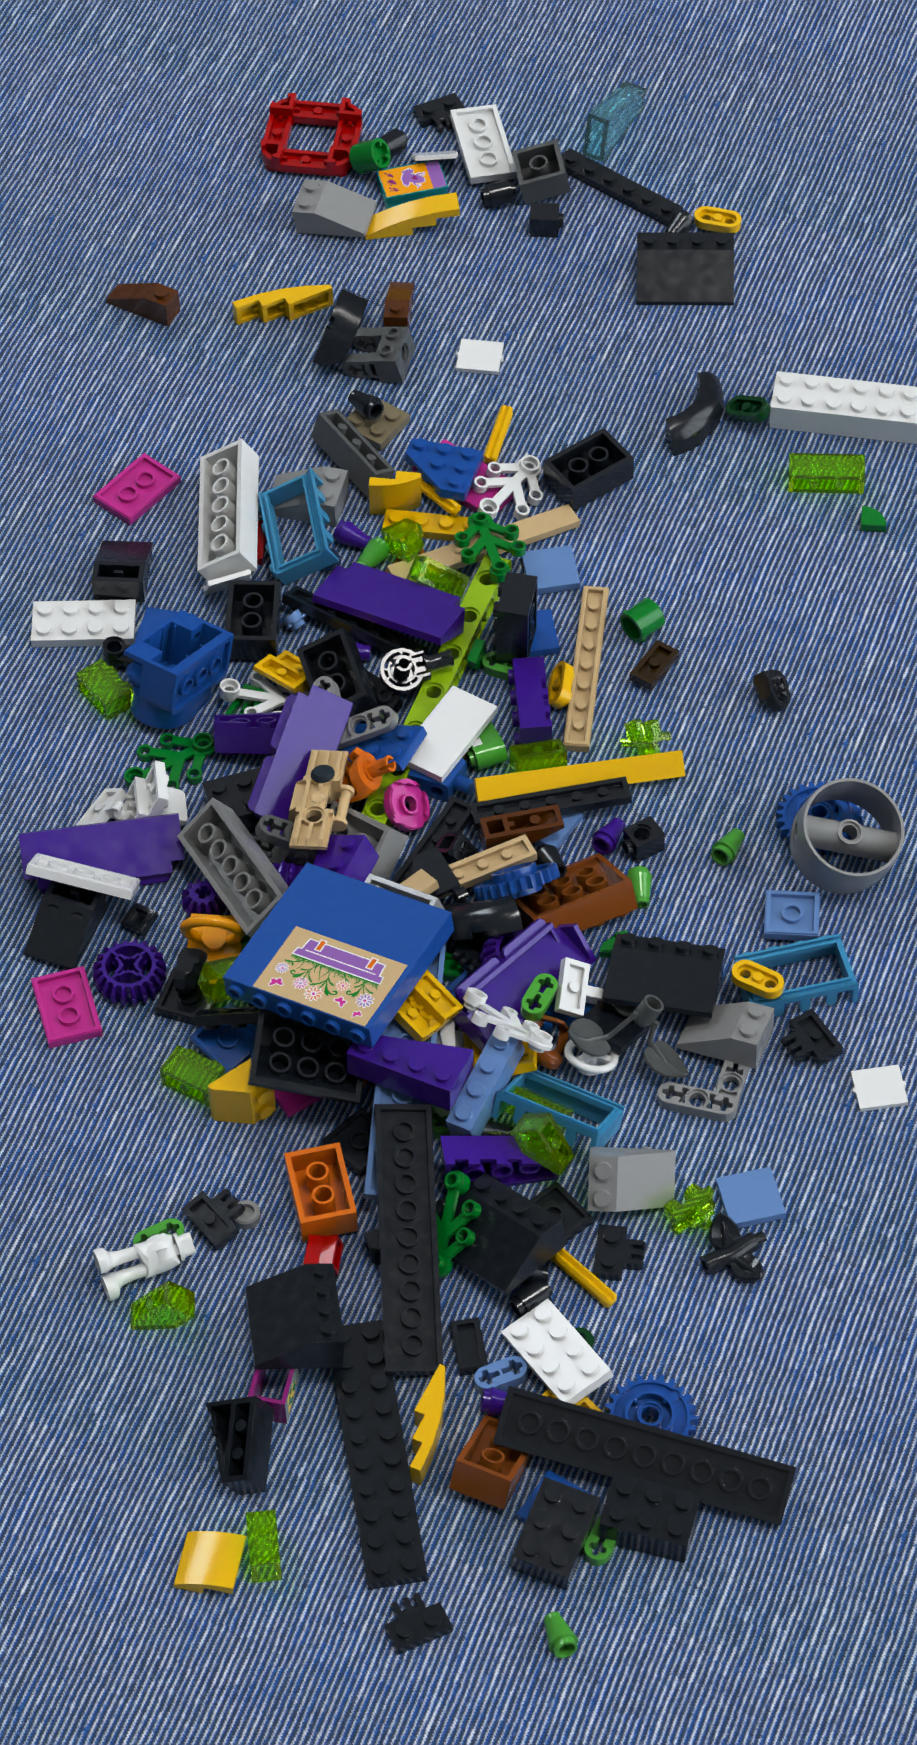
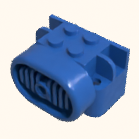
M181 610L125 649L123 655L133 659V662L126 668V675L133 685L130 708L134 717L141 723L158 729H175L191 721L208 701L212 688L219 684L227 674L234 634Z

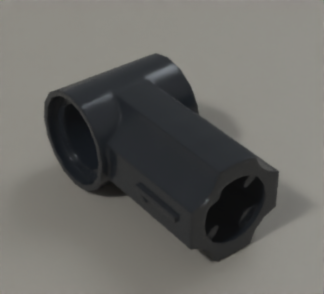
M117 636L106 638L102 646L104 666L109 670L116 671L131 664L133 659L123 655L124 650L131 645L126 644L122 638Z

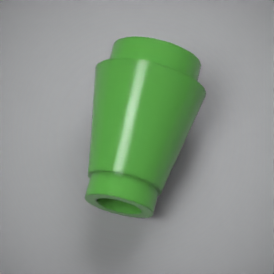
M380 537L370 539L359 556L357 563L374 568L389 557L388 553L391 551V548Z
M734 828L715 842L711 848L712 859L717 864L723 866L733 863L745 839L744 833Z
M643 866L630 868L627 871V877L632 881L638 909L646 908L650 905L652 874L649 873L648 868Z
M559 1612L548 1613L543 1621L545 1623L550 1652L555 1654L557 1658H567L573 1655L578 1648L577 1636Z

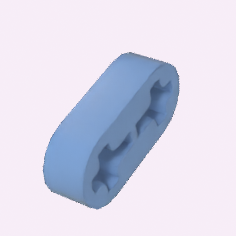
M510 1356L479 1368L474 1375L476 1391L482 1395L484 1388L491 1389V1387L505 1391L508 1390L509 1386L516 1387L524 1383L528 1374L527 1363L519 1356ZM514 1367L515 1370H519V1374H514L509 1368ZM487 1377L489 1381L492 1380V1384L488 1385L485 1381L483 1382V1378Z

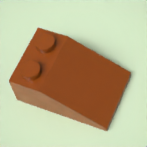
M485 1415L455 1461L449 1489L504 1510L513 1496L532 1455L493 1444L499 1420Z

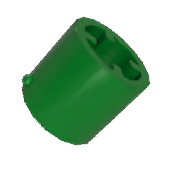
M381 138L356 143L351 147L349 153L352 167L361 175L388 167L391 159L389 147Z
M649 598L642 599L627 611L623 610V614L620 616L621 627L627 636L635 642H645L648 636L665 624L664 614L660 607Z

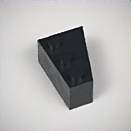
M257 1396L206 1403L207 1411L211 1413L213 1423L211 1431L212 1435L216 1438L218 1448L216 1456L222 1483L239 1495L266 1492L274 1408Z

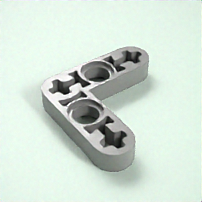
M321 676L313 683V685L322 689L327 684L330 686L327 689L328 692L341 697L337 683L330 677ZM384 705L349 717L338 750L392 731L398 724L397 713L389 706ZM387 714L389 717L386 719L387 723L384 724L381 720L384 719L383 715ZM365 721L367 723L366 730L361 734H357L355 732L356 725L359 722Z
M724 1060L716 1091L674 1082L663 1083L658 1088V1104L663 1109L720 1122L731 1121L737 1114L750 1067L739 1064L738 1073L733 1072L735 1063ZM733 1081L738 1084V1088L728 1090L723 1085L726 1082ZM669 1093L674 1094V1096H672L671 1099L666 1098V1096H668ZM682 1095H685V1103L681 1102ZM701 1098L705 1103L702 1106L695 1107L690 1104V1100ZM710 1101L713 1102L712 1109L709 1108ZM723 1105H728L726 1111L720 1110V1108H722Z

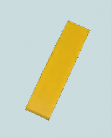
M457 192L406 202L374 214L365 240L413 235V228L435 226L436 218L460 216Z
M308 285L278 289L232 302L233 316L237 325L259 317L263 323L285 315L289 321L334 305L333 288L331 285Z
M439 1364L414 1410L415 1425L418 1428L412 1437L413 1453L416 1456L410 1465V1477L412 1482L422 1485L433 1461L442 1431L445 1412L446 1375L445 1366Z

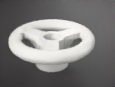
M569 1040L564 1047V1055L568 1062L577 1068L580 1073L587 1076L610 1072L618 1064V1054L612 1051L608 1053L609 1055L602 1057H593L584 1052L582 1055L575 1057L572 1052L575 1044L572 1040Z

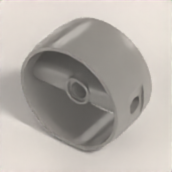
M855 778L833 780L814 791L797 812L790 832V850L793 860L807 880L825 891L836 894L861 892L879 882L897 861L904 842L905 829L903 818L894 800L873 783ZM828 800L847 801L862 807L870 813L881 829L862 826L853 819L837 821L807 814L810 807ZM842 832L849 834L852 840L844 838ZM814 848L884 861L885 863L881 868L867 873L846 872L827 863Z

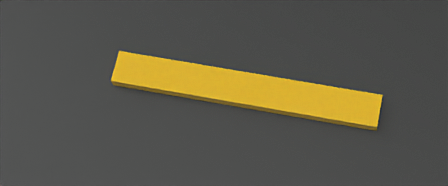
M682 750L479 777L474 778L476 800L481 802L625 776L628 784L685 776Z

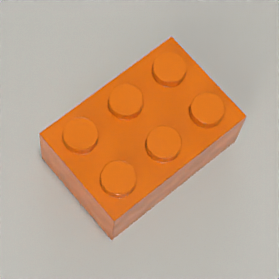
M340 1142L284 1153L286 1175L302 1242L308 1241L309 1234L328 1236L358 1231L356 1206Z

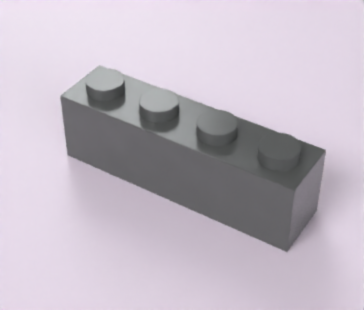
M339 409L318 414L311 434L312 439L340 469L348 470V478L367 498H369L370 477L393 478L395 469Z

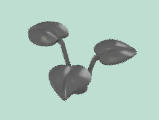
M646 995L638 1007L613 1004L621 1015L628 1018L606 1035H603L599 1025L586 1018L574 1020L567 1031L572 1042L582 1052L593 1057H602L611 1050L606 1040L611 1039L631 1021L634 1020L640 1027L651 1026L647 1040L649 1047L643 1052L647 1065L655 1073L664 1077L685 1078L689 1075L683 1061L669 1044L662 1040H657L655 1043L653 1041L656 1027L659 1025L656 1019L664 1009L662 1001L654 995Z

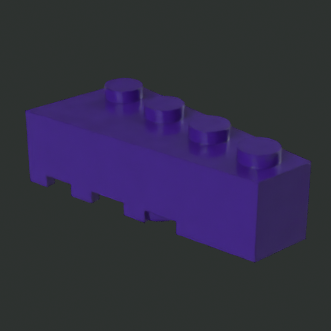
M544 656L513 658V669H508L509 685H514V690H510L511 706H516V711L512 712L513 727H518V733H514L515 749L520 748L521 759L552 757V721L550 720Z
M281 712L214 715L215 753H221L225 756L237 753L253 755L275 754L276 750L271 747V739Z
M330 835L327 850H317L314 865L365 882L369 873L371 874L379 855L365 835Z
M380 1036L373 1048L353 1042L347 1051V1073L448 1111L453 1107L473 1070V1049Z
M440 1136L444 1180L449 1172L455 1170L469 1176L471 1183L484 1172L506 1186L559 1179V1164L553 1136Z

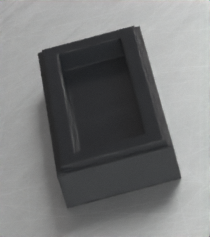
M479 1317L451 1321L450 1328L460 1376L475 1374L479 1368L488 1365Z

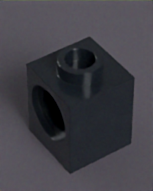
M649 816L623 829L622 848L628 856L631 855L639 863L665 850V833L654 819Z

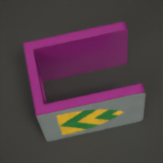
M266 1369L255 1370L247 1397L257 1396L272 1406L275 1410L273 1422L287 1424L299 1383L298 1369H290L282 1400L260 1397L266 1378Z

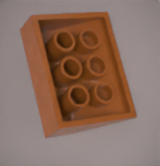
M600 853L567 865V873L564 877L545 883L540 891L514 899L524 929L536 919H543L546 923H553L555 928L561 924L577 923L580 930L583 931L591 927H599L605 921L615 917H624L630 911L638 909L631 879Z

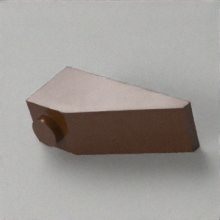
M390 283L385 299L384 327H409L410 330L415 283Z
M160 283L118 284L106 298V303L167 327L180 312L178 290Z
M558 804L479 818V839L483 851L524 834L533 844L563 829L564 822Z

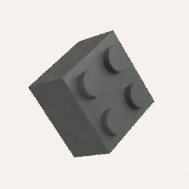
M557 139L511 151L525 204L571 192Z

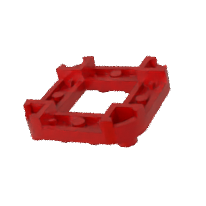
M287 93L288 98L276 103L272 101L269 106L270 115L263 140H261V155L267 170L344 177L348 174V170L352 168L349 157L350 149L354 144L359 143L363 128L362 110L351 104V99L342 97L341 104L297 100L296 93ZM293 123L337 127L333 146H330L329 152L287 149Z

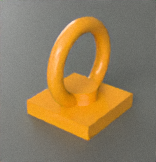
M191 913V917L185 919L180 924L181 934L188 939L187 948L201 949L208 954L207 969L228 971L243 950L240 941L243 940L245 932L234 916Z

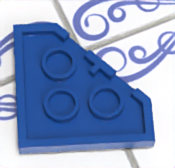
M412 438L405 451V461L417 468V473H421V478L427 484L431 483L435 487V492L439 497L465 502L484 460V451L453 446L448 443L431 442L425 439Z

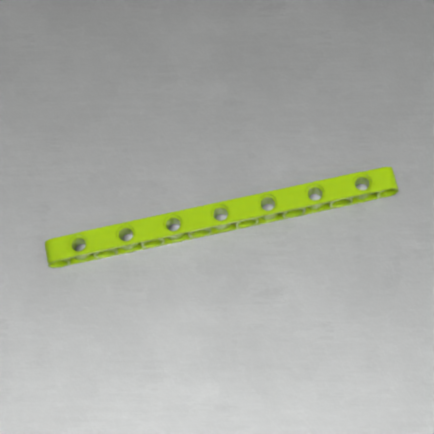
M487 554L483 557L460 607L465 608L463 633L442 644L438 651L440 653L450 649L452 653L450 657L453 656L454 666L431 671V680L423 682L403 725L421 726L452 686L458 687L467 668V657L473 643L477 638H481L492 615L494 603L499 600V584L492 582L489 578L491 562ZM500 557L501 560L507 563L511 571L512 561ZM406 766L403 771L383 774L380 787L368 797L362 813L392 827L393 824L386 815L384 808V793L387 787L394 781L408 778L411 768Z

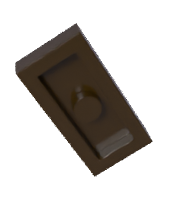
M657 640L629 673V680L652 691L679 658V650Z

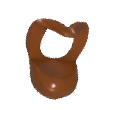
M544 1015L540 1020L533 1022L538 1024L540 1028L544 1021L557 1024L559 1026V1037L554 1050L544 1051V1053L537 1052V1063L547 1069L556 1070L563 1063L561 1053L568 1040L567 1031L569 1027L563 1020Z

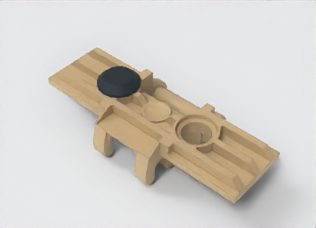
M311 750L306 775L303 777V780L296 782L289 809L288 819L294 822L289 848L327 850L331 831L346 830L350 799L354 797L355 793L352 786L342 784L349 756L348 751ZM333 800H339L336 816L334 815V809H326L327 804H332Z

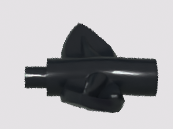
M722 1212L717 1214L710 1225L708 1234L709 1241L715 1251L700 1257L703 1269L710 1275L729 1267L733 1278L739 1282L751 1283L761 1280L764 1276L763 1266L760 1260L751 1254L759 1250L760 1244L767 1241L766 1235L763 1231H760L756 1234L748 1232L741 1237L738 1226L729 1216Z

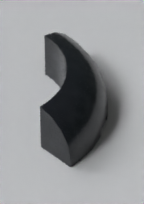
M342 287L329 319L333 324L331 327L327 325L319 348L313 359L314 363L325 366L334 365L346 357L369 302L368 299Z
M697 372V397L695 401L683 412L666 418V441L673 456L683 454L701 445V441L708 435H712L720 424V418L724 411V395L720 380L713 373Z
M511 895L477 902L445 903L442 905L446 911L452 914L454 931L449 939H453V941L475 938L474 933L480 932V936H494L523 930L517 904Z

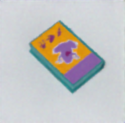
M439 159L376 170L377 184L386 209L430 196L448 194V184Z

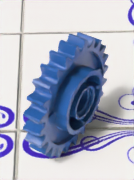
M809 781L808 787L799 784L798 791L790 788L789 795H783L782 802H778L776 828L780 829V837H786L787 845L790 844V832L797 812L807 798L824 785L823 781H820L818 786H814L812 781ZM842 800L820 802L810 807L807 814L837 821L853 819L862 824L861 807ZM842 832L844 838L852 840L849 834ZM814 848L818 854L820 851H824L826 856H829L828 850Z
M527 862L494 872L491 875V879L476 884L473 889L476 899L479 901L510 895L516 899L540 891L543 888L542 885L557 879V877H560L557 863L536 865L535 862Z
M649 1373L647 1380H643L641 1375L637 1374V1382L634 1383L627 1378L626 1387L617 1385L616 1392L618 1395L610 1393L609 1401L611 1403L604 1405V1411L614 1416L685 1436L696 1435V1427L693 1425L698 1424V1416L693 1415L696 1413V1405H689L692 1402L691 1394L683 1396L685 1387L675 1388V1379L665 1383L663 1374H661L658 1380H654L652 1373ZM646 1416H654L658 1420L654 1423H647L643 1419Z

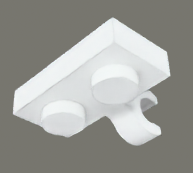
M105 788L76 826L107 822L110 818L116 821L128 819L132 814L121 810L124 805L123 801L128 795L123 788Z
M568 957L561 960L555 1012L579 1019L584 1016L585 1002L596 1005L597 1000L602 1001L604 989L588 985L590 964Z

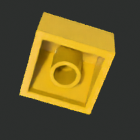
M250 1059L207 1085L211 1117L215 1121L255 1124L261 1119H267L276 1111L274 1089L248 1085Z

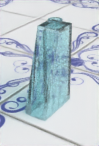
M625 81L588 113L582 155L600 162H604L643 110L646 88Z

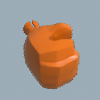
M358 747L349 754L348 757L352 763L347 760L342 784L350 785L355 790L354 797L350 799V803L368 798L380 787L382 775L396 770L395 761L388 763V761L393 760L391 755L376 760L372 754Z

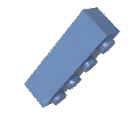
M492 1032L446 1119L451 1136H481L492 1115L497 1091L501 1092L507 1086L525 1052L522 1040L509 1037L508 1041H502L494 1037Z

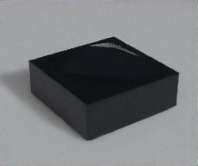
M135 902L120 924L124 929L145 937L159 915L155 910Z

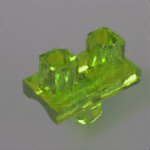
M633 719L624 724L627 737L620 739L622 747L638 748L639 756L660 753L658 743L661 740L669 741L672 738L670 731H661L660 723L657 719L648 720L642 723L641 719Z
M693 1183L684 1191V1199L687 1202L683 1205L676 1199L668 1201L664 1205V1214L671 1221V1231L678 1235L688 1227L695 1229L699 1226L704 1230L710 1228L712 1223L710 1217L715 1214L713 1209L715 1208V1203L712 1198L715 1190L709 1185L702 1189Z

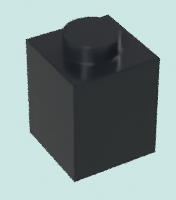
M531 202L529 217L530 237L558 238L559 228L564 227V213H560V203Z

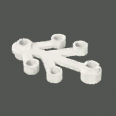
M525 455L519 459L518 463L499 464L498 462H490L486 470V474L490 478L477 476L474 479L472 488L477 493H484L487 488L502 489L493 498L482 499L478 512H484L490 515L492 519H495L499 506L513 493L515 502L514 517L518 520L528 518L530 508L526 504L521 483L525 479L527 480L530 490L527 496L528 503L533 506L540 505L543 499V492L539 489L537 476L541 472L539 459L533 455ZM501 473H516L513 477H500Z
M258 672L251 674L250 684L251 686L262 688L265 692L240 688V683L232 678L223 679L219 685V695L226 702H233L236 698L263 702L254 707L245 708L244 714L266 713L284 705L288 696L282 693L288 692L290 695H297V693H293L277 683L275 687L265 676ZM304 691L300 693L309 696L310 691Z
M473 987L467 988L463 997V1005L475 1011L471 1018L472 1023L480 1027H486L488 1023L496 1025L493 1036L499 1040L508 1041L509 1037L528 1042L529 1048L538 1053L551 1051L553 1037L549 1033L540 1030L538 1024L525 1020L522 1025L516 1010L503 1006L501 1012H498L485 1003L488 998L486 993Z

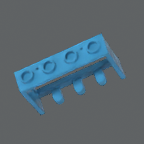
M310 467L305 474L263 493L258 492L260 501L258 509L264 521L262 523V530L268 542L265 544V547L271 558L269 568L273 577L278 578L285 585L339 562L338 557L328 547V544L333 543L334 540L324 527V524L330 522L329 517L320 507V504L326 501L323 493L317 488L323 485V480ZM305 493L316 549L285 563L274 506Z
M824 935L816 939L796 941L793 944L779 947L772 946L764 950L744 952L734 956V964L740 960H751L764 967L771 968L835 954L843 975L841 979L785 990L775 999L756 997L754 993L739 987L744 1002H752L774 1008V1016L779 1017L784 1014V1004L798 1002L800 1010L807 1011L810 1009L812 998L824 996L827 1005H834L837 1002V994L844 991L849 992L852 1002L858 1001L859 983L854 976L841 941V935Z
M536 1070L518 1074L501 1092L497 1091L491 1117L497 1119L509 1105L515 1106L513 1122L518 1126L526 1121L529 1112L541 1117L538 1132L542 1136H547L552 1130L553 1123H556L566 1128L563 1140L566 1146H573L580 1133L592 1138L590 1147H604L619 1131L625 1106ZM525 1092L597 1122L600 1125L596 1128L519 1095Z

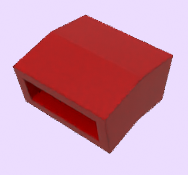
M309 1234L303 1264L333 1263L335 1275H338L344 1247L343 1242L338 1235L320 1236Z

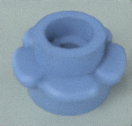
M297 609L282 621L286 626L285 630L291 628L294 632L304 625L305 621L303 618L306 614H302Z

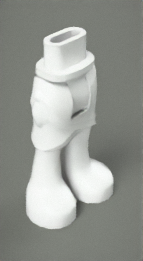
M189 1232L179 1236L176 1233L171 1235L165 1233L156 1234L148 1238L147 1241L133 1244L132 1247L108 1252L104 1248L92 1250L97 1270L100 1274H103L100 1276V1280L109 1301L115 1300L120 1296L121 1287L142 1277L148 1279L154 1275L169 1271L181 1264V1262H184L185 1257L196 1254ZM139 1259L141 1261V1263L138 1265L125 1268L119 1271L106 1273L114 1267L124 1264L126 1262Z

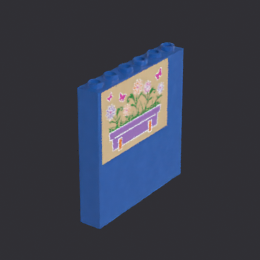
M306 863L223 976L226 994L234 1000L250 1003L259 1009L275 1012L284 1018L297 1020L306 1026H313L327 1031L331 1035H338L356 1044H363L373 1048L453 933L452 914L444 909Z

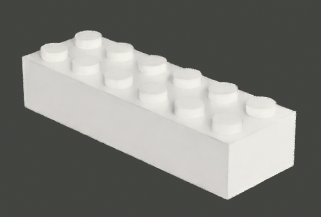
M777 371L770 406L769 428L917 444V387Z
M243 439L200 457L197 571L207 581L248 569L251 572L257 570L259 455Z

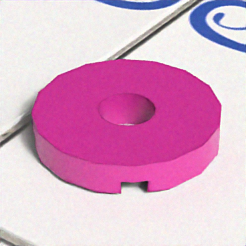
M408 778L394 781L387 787L384 793L386 815L395 827L405 832L420 829L430 816V804L425 791L420 790L418 787L420 785L416 781ZM405 799L410 805V811L405 806Z

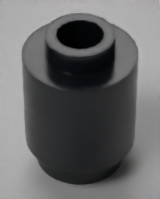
M397 128L379 137L387 143L391 158L407 148L408 138L402 130Z
M508 179L487 184L485 188L480 189L484 207L490 206V208L513 203V197L517 196L514 183H509Z
M535 1278L514 1292L513 1297L509 1299V1304L515 1314L521 1318L547 1298L552 1302L551 1296L553 1291L545 1280L540 1281Z

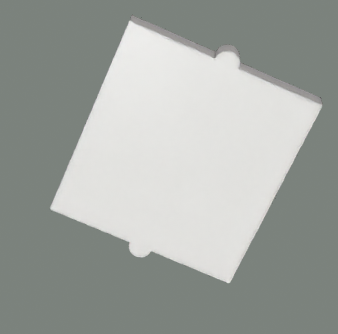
M458 152L414 153L412 160L453 159L458 157Z
M461 339L460 349L456 352V357L458 358L456 371L498 375L500 364L504 361L502 355L504 342Z
M248 569L207 581L206 585L203 586L204 594L208 595L228 589L229 580L248 581L252 578L251 571Z
M899 1065L851 1071L854 1086L852 1094L856 1095L860 1112L908 1105L905 1091L906 1082L902 1079Z

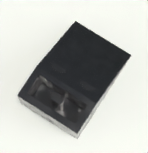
M103 540L94 561L91 580L94 600L136 599V602H145L153 542Z
M51 881L40 904L24 955L66 969L75 968L107 911L105 894Z

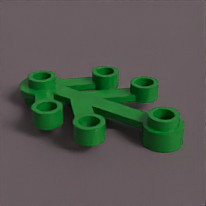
M484 512L474 513L468 517L467 524L469 527L464 532H457L455 534L454 544L458 548H464L461 550V562L464 564L475 563L476 557L485 548L491 562L489 578L492 582L499 584L505 581L506 573L510 572V567L505 561L501 560L497 548L511 553L512 556L522 557L526 552V544L523 541L517 540L519 538L518 526L509 524L504 527L494 523L492 517ZM490 531L504 536L506 540L491 535ZM475 535H480V538L471 548H466Z
M206 732L196 734L193 739L164 733L159 738L162 749L153 748L147 744L140 745L137 748V757L141 762H149L152 758L161 759L162 761L160 762L165 763V770L171 769L167 787L174 786L175 789L180 790L179 780L185 761L194 757L192 767L186 772L187 781L191 785H197L202 782L205 757L215 752V742L212 735ZM175 746L186 748L180 752L172 751ZM139 767L127 769L124 773L126 786L130 787L135 776L145 779L151 767L145 770Z
M458 1170L449 1172L444 1180L448 1193L442 1220L436 1213L439 1278L446 1277L451 1272L452 1259L465 1247L471 1246L474 1243L475 1233L464 1226L470 1220L476 1219L481 1213V1205L479 1203L467 1200L462 1205V1213L454 1219L458 1197L469 1190L471 1183L469 1176ZM456 1234V1241L448 1247L449 1239Z

